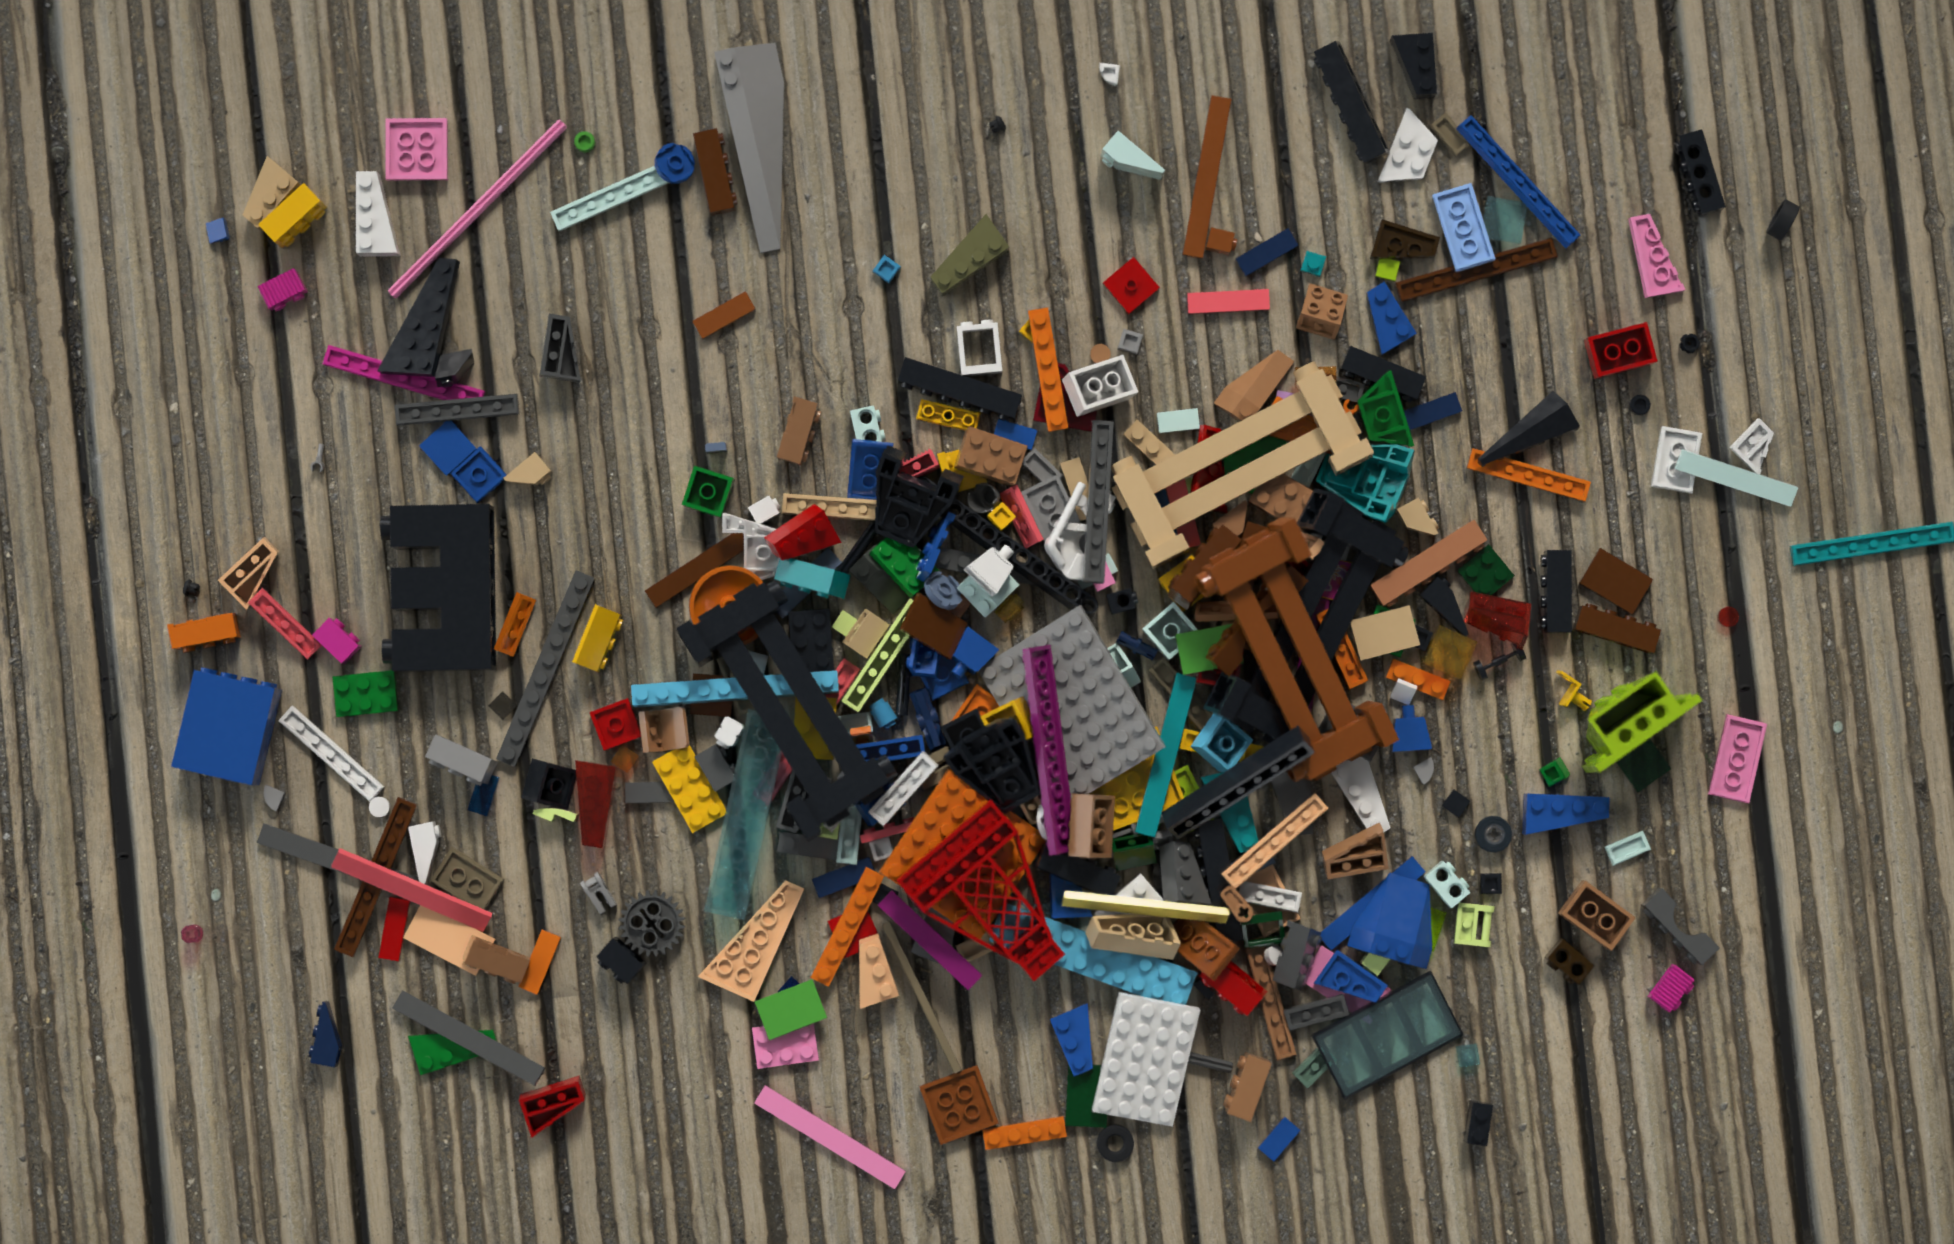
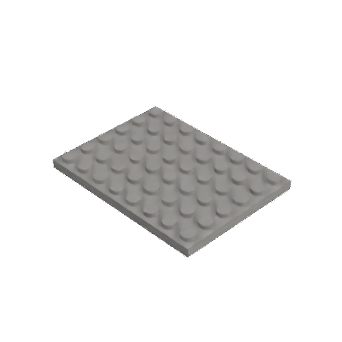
M1079 605L992 659L978 671L999 707L1024 696L1028 704V689L1025 682L1026 674L1022 661V649L1051 645L1071 799L1072 794H1089L1166 747L1082 605ZM1033 738L1027 740L1032 762L1038 771L1036 750Z

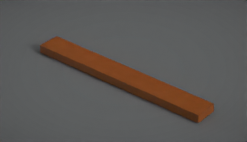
M1211 95L1183 256L1203 259L1231 98Z

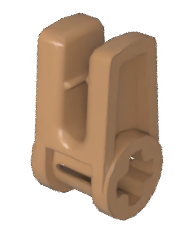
M1233 886L1225 888L1220 896L1235 919L1241 923L1250 921L1253 915L1252 907ZM1240 908L1243 910L1248 909L1247 918L1244 916L1240 918L1238 916Z

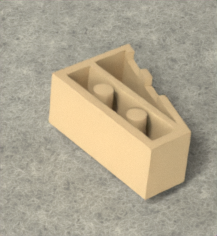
M267 156L243 216L263 232L264 230L258 224L301 184Z

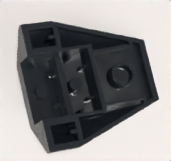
M1014 717L997 719L962 738L943 756L956 776L988 801L992 800L1004 813L1040 795L1026 736Z

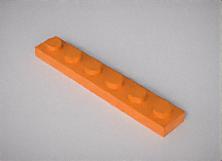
M1047 307L1029 310L1028 316L1048 432L1068 429V422L1049 309Z
M1471 449L1466 469L1582 502L1586 501L1591 484L1590 481L1506 457L1499 461L1497 459L1489 462L1486 466L1482 467L1478 464V458L1485 451Z
M868 867L865 868L810 978L829 987L884 875Z

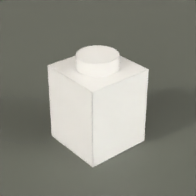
M767 496L749 506L748 509L756 523L763 525L779 516L778 510L781 507L776 498L771 499L770 496Z

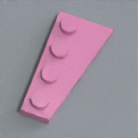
M1651 215L1630 217L1628 221L1645 298L1685 291L1683 283L1681 284L1677 276L1678 272L1668 257L1669 253L1660 240L1661 236Z

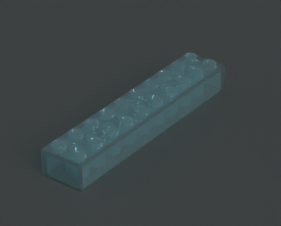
M748 709L704 909L705 912L742 920L746 919L782 757L781 750L755 709Z

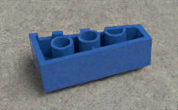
M1524 793L1522 835L1609 818L1610 797Z

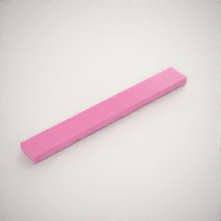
M766 1085L754 1102L759 1107L894 1189L906 1172Z

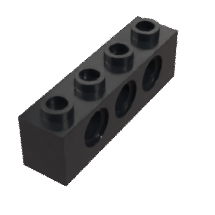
M1703 130L1678 136L1674 142V149L1681 158L1680 169L1687 178L1685 185L1688 193H1691L1693 198L1691 205L1694 213L1697 212L1698 217L1723 210L1726 206ZM1688 150H1694L1697 158H1690ZM1694 169L1701 170L1703 177H1695ZM1701 188L1708 191V198L1700 195Z

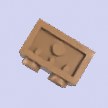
M1309 284L1296 328L1335 340L1341 325L1348 295Z

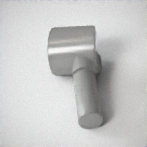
M319 444L316 461L310 466L312 471L315 470L316 463L321 467L320 472L325 468L322 462L324 444Z

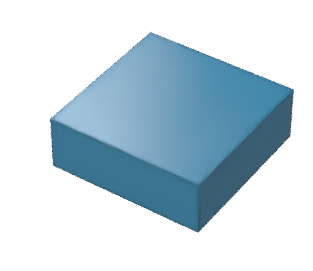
M884 255L872 272L887 283H890L901 266Z

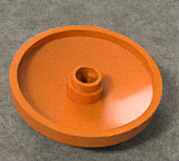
M721 566L710 570L698 580L690 595L689 613L693 625L700 622L698 617L718 604L723 608L735 600L733 595L753 583L759 586L763 581L752 571L739 566ZM752 627L739 635L743 644L747 645L758 638V635Z

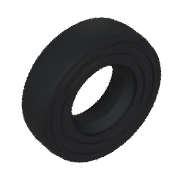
M1109 1125L1099 1133L1097 1148L1104 1159L1110 1162H1121L1131 1155L1134 1148V1139L1127 1128L1121 1125ZM1114 1135L1120 1136L1124 1143L1122 1149L1116 1152L1111 1151L1107 1146L1108 1139Z

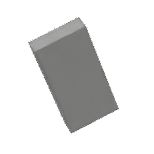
M1033 448L1023 459L1022 465L1040 482L1057 474L1060 479L1063 477L1036 448Z

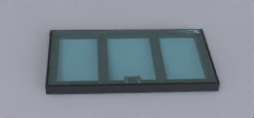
M1431 971L1380 997L1377 1003L1371 1002L1311 1035L1344 1100L1464 1036Z

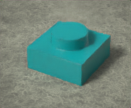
M1306 251L1300 271L1320 277L1326 256Z

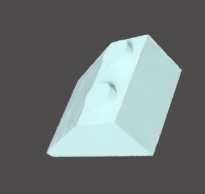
M1117 131L1102 149V162L1109 168L1113 166L1118 170L1159 180L1164 176L1165 169L1120 131Z

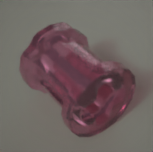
M197 924L187 925L181 931V938L186 943L199 942L203 937V929ZM195 930L194 935L196 937L190 938L191 933L189 931Z

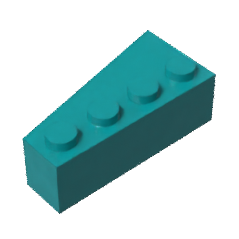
M1224 772L1199 778L1202 784L1205 785ZM1248 796L1219 814L1238 853L1248 851L1258 842Z

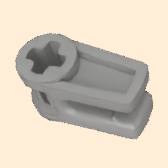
M596 872L594 873L595 876L587 881H581L580 884L600 915L606 912V909L597 896V892L603 894L607 901L606 903L611 908L617 906V903L600 873Z

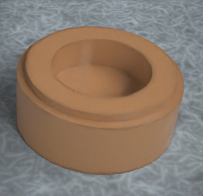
M1104 344L1095 345L1090 352V358L1095 364L1110 359L1111 355L1109 348Z

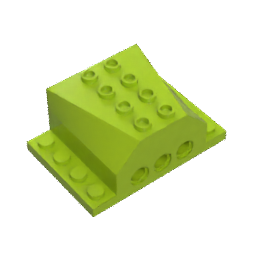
M1657 672L1629 684L1618 685L1610 691L1612 695L1603 696L1595 701V707L1590 711L1586 738L1597 753L1588 756L1584 760L1585 764L1582 765V768L1586 773H1599L1700 703L1702 699L1698 694L1690 693L1673 696Z

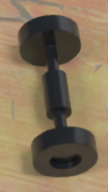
M1518 641L1511 643L1513 652L1507 655L1503 654L1491 660V663L1485 666L1479 660L1473 662L1474 669L1481 681L1488 678L1485 670L1493 666L1497 667L1515 655L1520 662L1526 659L1524 650Z

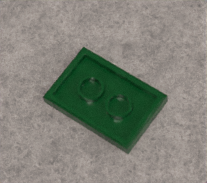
M1068 1064L1065 1126L1106 1128L1107 1114L1092 1112L1102 1065L1093 1064L1092 1070L1074 1077Z

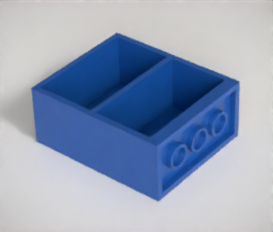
M201 667L200 671L194 670L171 767L243 784L260 785L282 689L277 688L278 684L261 681V685L257 684V679L241 676V680L237 679L238 675L221 672V675H217V670Z

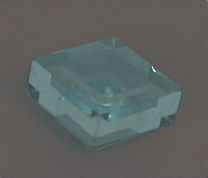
M1476 1043L1456 1046L1459 1067L1480 1064Z

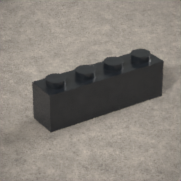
M1353 346L1348 348L1339 370L1343 372V376L1350 379L1359 378L1362 380L1361 383H1365L1369 387H1372L1387 371L1391 370L1400 399L1409 403L1418 399L1426 379L1424 375Z
M1546 550L1544 555L1540 557V565L1544 567V575H1541L1540 579L1541 588H1544V596H1541L1540 601L1541 608H1544V616H1541V629H1544V633H1571L1572 550Z
M1047 844L1042 845L1033 867L1095 894L1113 896L1121 877L1116 874V869L1109 866L1099 867L1097 866L1098 862L1090 858L1083 860L1079 857L1068 856L1069 852L1049 855Z

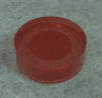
M1724 607L1718 612L1717 620L1724 627H1732L1737 624L1739 613L1733 607Z

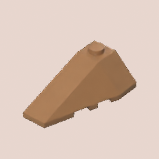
M1276 350L1227 385L1213 404L1238 422L1256 414L1294 361L1281 351Z

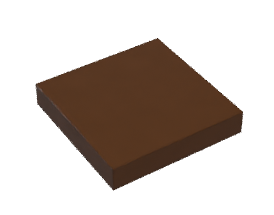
M693 673L692 681L722 679L724 677L723 675ZM732 701L693 703L690 705V714L731 717Z

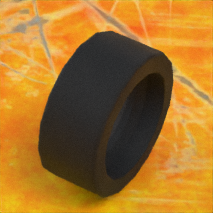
M1785 199L1774 214L1766 233L1778 240H1782L1792 226L1800 206Z

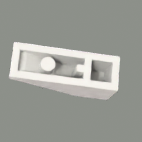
M435 822L408 827L419 882L428 885L439 845V837H441L440 826L436 825Z

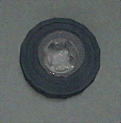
M1485 817L1478 823L1475 829L1476 842L1487 852L1496 853L1503 851L1508 847L1512 839L1511 826L1501 817Z

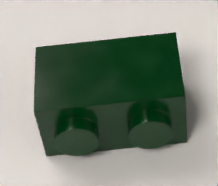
M1135 834L1113 839L1112 854L1116 871L1157 863L1152 837Z

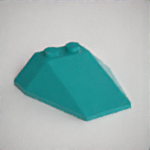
M1370 444L1374 451L1372 458L1335 476L1328 462L1329 457L1332 455L1327 453L1316 482L1330 492L1345 499L1344 502L1363 512V515L1386 523L1395 514L1408 482L1415 452L1414 449L1396 444Z

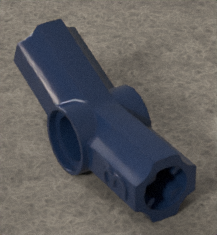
M926 687L909 693L917 713V721L921 731L924 732L930 751H937L947 746L940 728L941 723L935 707L933 708Z

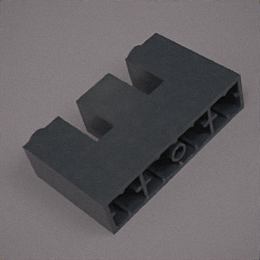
M490 504L390 506V516H381L380 535L382 540H390L391 548L396 550L440 549V567L391 568V609L396 611L441 610V629L391 630V639L382 640L383 663H392V671L497 670L496 650H494L496 644L494 506Z

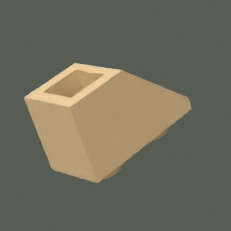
M1419 497L1396 509V514L1405 529L1432 537L1438 534L1437 529L1439 527L1434 518L1430 519L1427 513L1429 511L1428 506L1424 500L1420 501Z

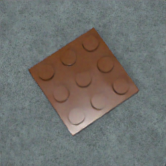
M978 1065L919 1086L940 1145L999 1124Z

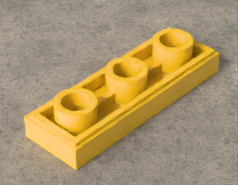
M921 399L916 420L965 431L969 426L977 428L981 413ZM946 413H951L952 418L946 419L944 415Z

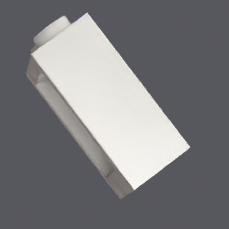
M982 320L981 324L973 325V322L960 323L961 326H957L961 375L971 377L1001 374L1002 363L998 323H993V320ZM993 330L996 363L966 366L962 332Z

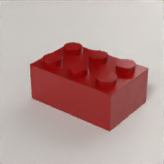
M1647 322L1587 337L1584 340L1594 380L1658 362Z
M1233 961L1227 964L1215 981L1203 972L1199 975L1202 978L1201 981L1207 987H1213L1218 991L1217 995L1226 1002L1229 1000L1234 1005V1010L1240 1015L1245 1014L1248 1016L1268 992Z

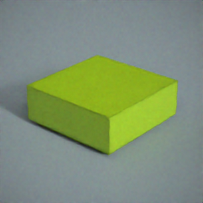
M1379 259L1375 277L1395 282L1400 261Z

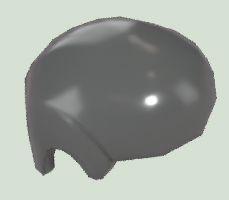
M991 483L976 484V487L968 493V505L977 514L990 513L1000 503V493L996 486Z

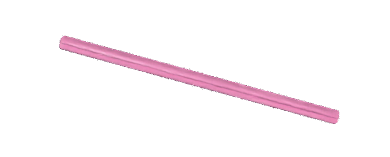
M558 120L388 292L394 298H398L566 130V125L561 120Z

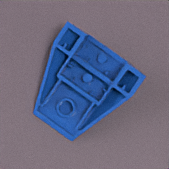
M1389 872L1352 926L1347 946L1427 969L1432 952L1430 884Z

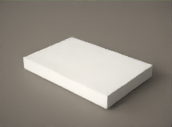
M1661 426L1651 487L1689 494L1693 493L1695 475L1676 470L1675 466L1682 449L1699 454L1702 433Z

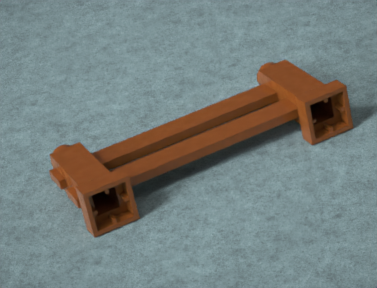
M1280 517L1267 524L1270 531L1264 529L1245 539V545L1234 551L1232 548H1228L1209 558L1210 563L1201 568L1202 572L1195 576V582L1205 598L1214 594H1225L1289 730L1299 725L1310 738L1315 753L1287 770L1288 776L1293 782L1303 778L1317 781L1337 770L1336 766L1346 760L1352 762L1372 751L1371 747L1373 745L1387 747L1398 741L1399 738L1382 703L1366 701L1353 710L1284 562L1298 563L1312 556L1295 518ZM1261 575L1333 727L1323 734L1319 732L1248 581Z

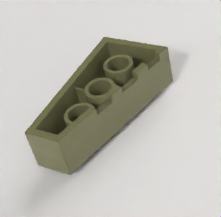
M987 214L983 216L931 275V281L942 297L1009 251L1008 244Z

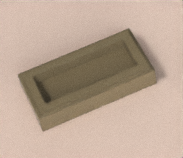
M1446 112L1429 126L1455 157L1470 146L1468 141L1456 129L1458 126Z

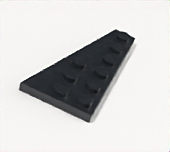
M438 258L377 371L379 373L435 377L460 261L457 259Z

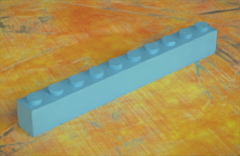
M837 670L811 672L824 694L839 693ZM782 674L764 676L777 698L795 696ZM736 678L631 685L632 706L634 708L749 700Z

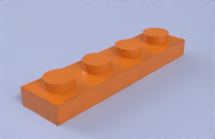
M1328 609L1315 614L1319 626ZM1345 632L1334 654V658L1348 689H1352L1367 682L1368 679Z
M1064 1116L982 1130L985 1150L1067 1137Z

